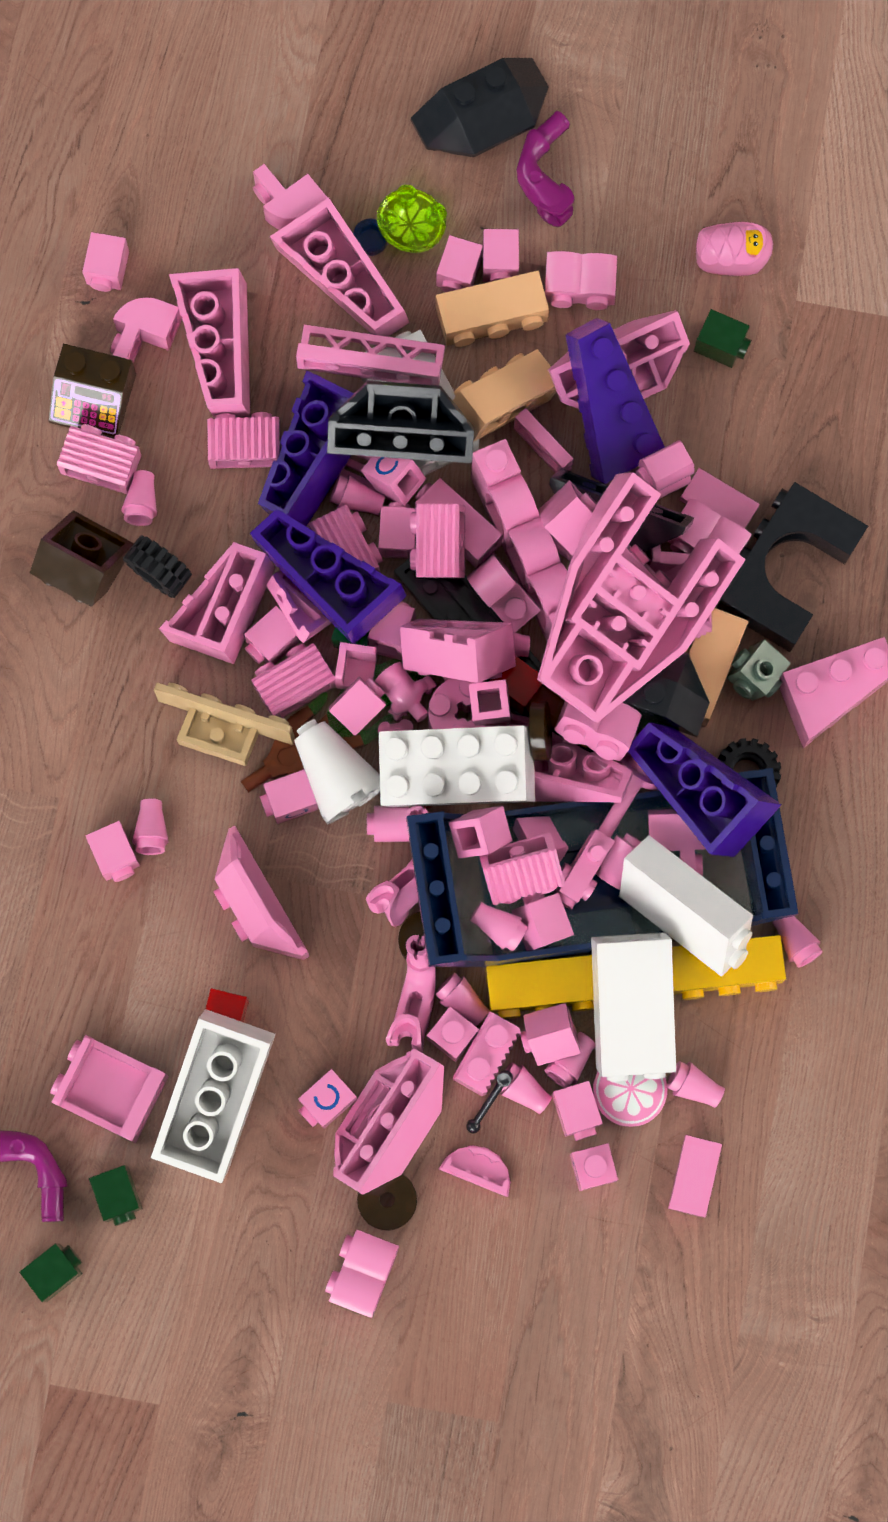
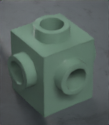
M764 639L751 645L748 649H742L734 657L731 664L733 669L726 678L734 684V690L746 699L754 701L764 696L769 698L781 686L782 681L779 678L791 663Z

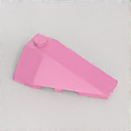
M511 714L512 721L502 722L499 725H525L529 727V718ZM552 732L551 759L547 761H534L535 801L621 803L633 776V771L614 760L601 758L596 752L590 753L577 746V744H572Z

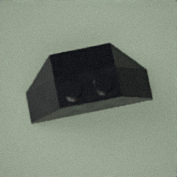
M501 58L442 87L411 117V122L427 150H440L450 154L476 157L534 128L549 86L533 58Z
M367 381L329 417L327 453L472 463L474 427L441 386Z
M563 468L557 471L550 478L549 482L555 494L570 480L582 494L586 492L596 503H598L608 488L607 485ZM655 504L629 545L632 547L636 544L643 552L683 535L693 524L694 517Z
M684 652L623 703L640 712L641 718L660 725L673 727L682 733L697 738L710 702L689 654Z

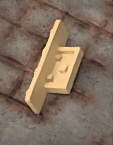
M160 683L155 685L154 692L158 702L188 711L177 737L179 745L246 766L259 734L291 745L294 743L293 729L289 722L281 717L270 715L268 718L256 715L255 711L247 706L236 704L235 707L222 704L220 699L210 694L203 693L200 697L188 693L186 688L175 683H168L167 686Z

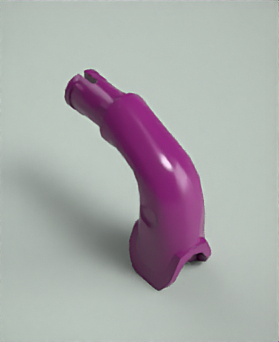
M555 111L537 129H531L528 132L516 168L517 180L524 194L537 208V213L541 218L555 227H561L573 215L572 204L575 197L568 186L563 183L558 185L539 168L538 162L550 150V145L569 129L570 123L568 119L559 111Z
M0 1130V1162L26 1161L34 1164L38 1176L37 1188H41V1222L64 1221V1187H67V1180L47 1145L34 1135Z

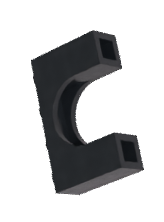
M796 482L793 483L789 491L782 488L771 506L776 509V512L770 521L763 518L753 536L758 540L752 550L745 547L740 554L746 560L722 595L717 606L719 610L747 620V627L788 652L792 651L813 614L785 598L771 586L765 571L767 554L782 543L801 541L815 546L845 565L868 528V525Z

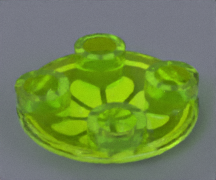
M405 184L383 199L377 212V223L383 237L395 248L411 253L424 252L437 245L443 237L446 228L445 218L447 211L431 195Z

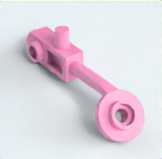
M629 752L626 753L621 761H616L633 771V776L622 802H614L599 829L590 832L572 864L564 863L561 867L565 885L563 887L558 886L554 893H559L563 906L570 910L573 909L580 899L586 901L594 891L597 882L593 880V877L615 842L611 839V836L640 788L657 789Z

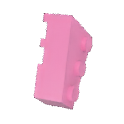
M233 542L204 576L205 580L192 595L188 594L182 601L183 606L169 622L166 620L159 628L169 642L234 664L245 640L244 634L251 626L275 566L266 553Z
M417 619L400 626L403 669L418 672V675H437L480 683L487 679L502 677V672L516 666L512 623Z
M885 637L782 673V676L779 678L782 684L779 688L803 748L888 682V644Z

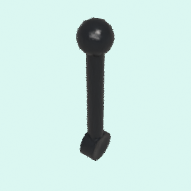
M503 1070L498 1074V1083L475 1118L467 1122L466 1128L468 1132L473 1134L480 1130V1122L503 1087L510 1085L513 1075L510 1071Z

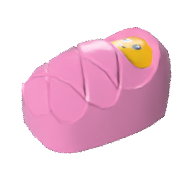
M749 222L717 224L703 228L697 237V264L703 271L712 274L728 276L757 274L772 255V235L764 226Z

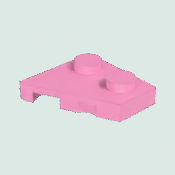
M281 570L271 576L266 586L300 641L306 642L331 624Z

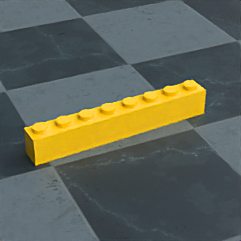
M781 935L750 938L746 947L748 955L744 962L737 969L731 967L722 977L683 946H673L674 995L682 994V1000L704 998V991L718 990L719 996L740 994V988L755 986V992L777 990V984L786 980ZM592 955L486 966L489 1009L494 1014L498 1013V1016L503 1019L521 1017L520 1011L535 1010L536 1012L562 1003L572 1006L573 1012L594 1009Z

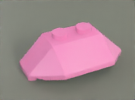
M674 310L633 320L613 329L643 399L666 389L680 363L683 353L686 352L690 345L678 311ZM567 352L548 371L560 401L579 409L577 385L573 379L569 352Z
M236 826L229 828L215 875V881L219 888L213 892L223 910L231 907L237 920L231 924L242 942L249 939L255 948L301 960L308 958L309 953Z
M413 1049L407 1052L406 1056L395 1059L375 1070L335 1133V1167L333 1169V1176L363 1195L402 1175L441 1113L444 1066L441 1063Z

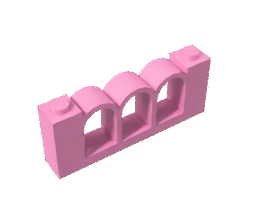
M504 439L472 453L471 480L492 525L503 535L502 547L520 585L541 608V611L535 615V618L548 642L567 570L560 561L551 534L544 527L539 517L533 496L520 474L521 470L507 440Z

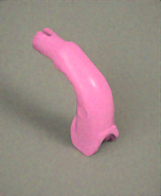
M416 805L408 809L405 818L410 815L426 814L428 811L423 809L422 806ZM412 859L390 881H385L375 886L366 897L369 909L377 914L385 912L388 921L394 927L404 922L410 912L409 910L419 901Z
M413 935L406 942V950L408 952L406 957L407 974L395 1018L388 1031L386 1042L387 1046L390 1047L399 1046L400 1040L405 1036H409L412 1038V1048L423 1053L424 1038L434 1003L436 969L428 965L424 936L420 940L419 935Z

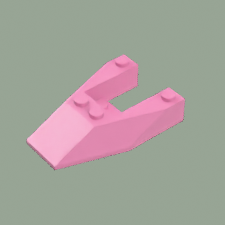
M634 472L616 474L595 506L569 564L537 678L538 681L594 722H599L687 651L746 560L719 538L700 539L666 590L621 555L661 496V493Z

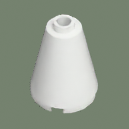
M313 719L297 730L299 736L294 742L321 816L327 825L348 815V811L357 806H362L380 793V774L325 721L317 723Z

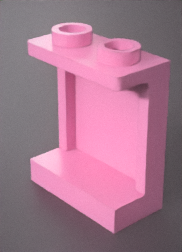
M85 1035L82 1042L79 1040L75 1041L69 1052L67 1060L71 1061V1064L66 1074L60 1073L52 1086L50 1093L55 1095L52 1103L136 1143L169 1076L154 1067H150Z

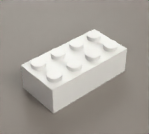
M528 726L379 732L381 806L408 807L416 805L436 806L535 802L534 760L531 753Z
M205 1009L198 1018L151 1158L222 1183L231 1165L276 1034Z

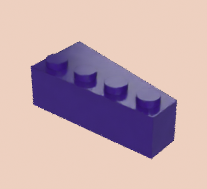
M595 318L565 335L573 379L576 381L578 390L579 412L582 413L585 428L584 439L586 448L589 450L591 477L606 484L613 480L616 474L626 473L639 466V460L665 446L611 324Z
M306 370L302 381L305 386L301 397L296 398L292 412L294 416L289 430L284 431L280 441L282 449L278 460L272 463L258 504L269 515L275 509H278L304 526L308 525L351 455L327 453L328 420L354 394Z
M275 509L250 532L254 542L262 552L268 555L270 560L351 644H356L406 597L402 584L376 571L371 565L348 554L343 548L333 542L330 543L317 535L313 530L278 509Z
M648 723L632 741L628 751L711 855L735 857L782 805L673 727Z

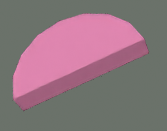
M474 1145L459 1148L448 1155L439 1168L443 1172L505 1197L509 1195L511 1182L508 1169L500 1156L488 1148Z

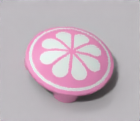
M597 1072L593 1084V1094L599 1110L607 1119L619 1126L634 1127L648 1123L660 1113L667 1098L666 1078L646 1079L643 1074L629 1075V1080L612 1082Z

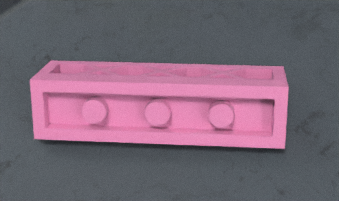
M304 325L301 343H298L296 360L298 369L395 383L439 386L445 345ZM310 336L326 338L332 348L310 345ZM333 339H335V340H342V341H340L339 343H336ZM351 342L361 343L367 353L344 350L342 348ZM369 345H376V347L372 349ZM386 347L396 348L403 358L378 355V353ZM405 350H411V352L407 354ZM421 352L436 354L435 363L413 360V358Z

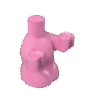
M402 662L389 666L378 675L374 682L392 702L388 712L396 722L401 721V717L403 715L406 716L407 712H410L417 722H421L428 716V711L420 701L424 692L430 694L433 688H437V684L429 675L414 681L407 673V670L403 669Z

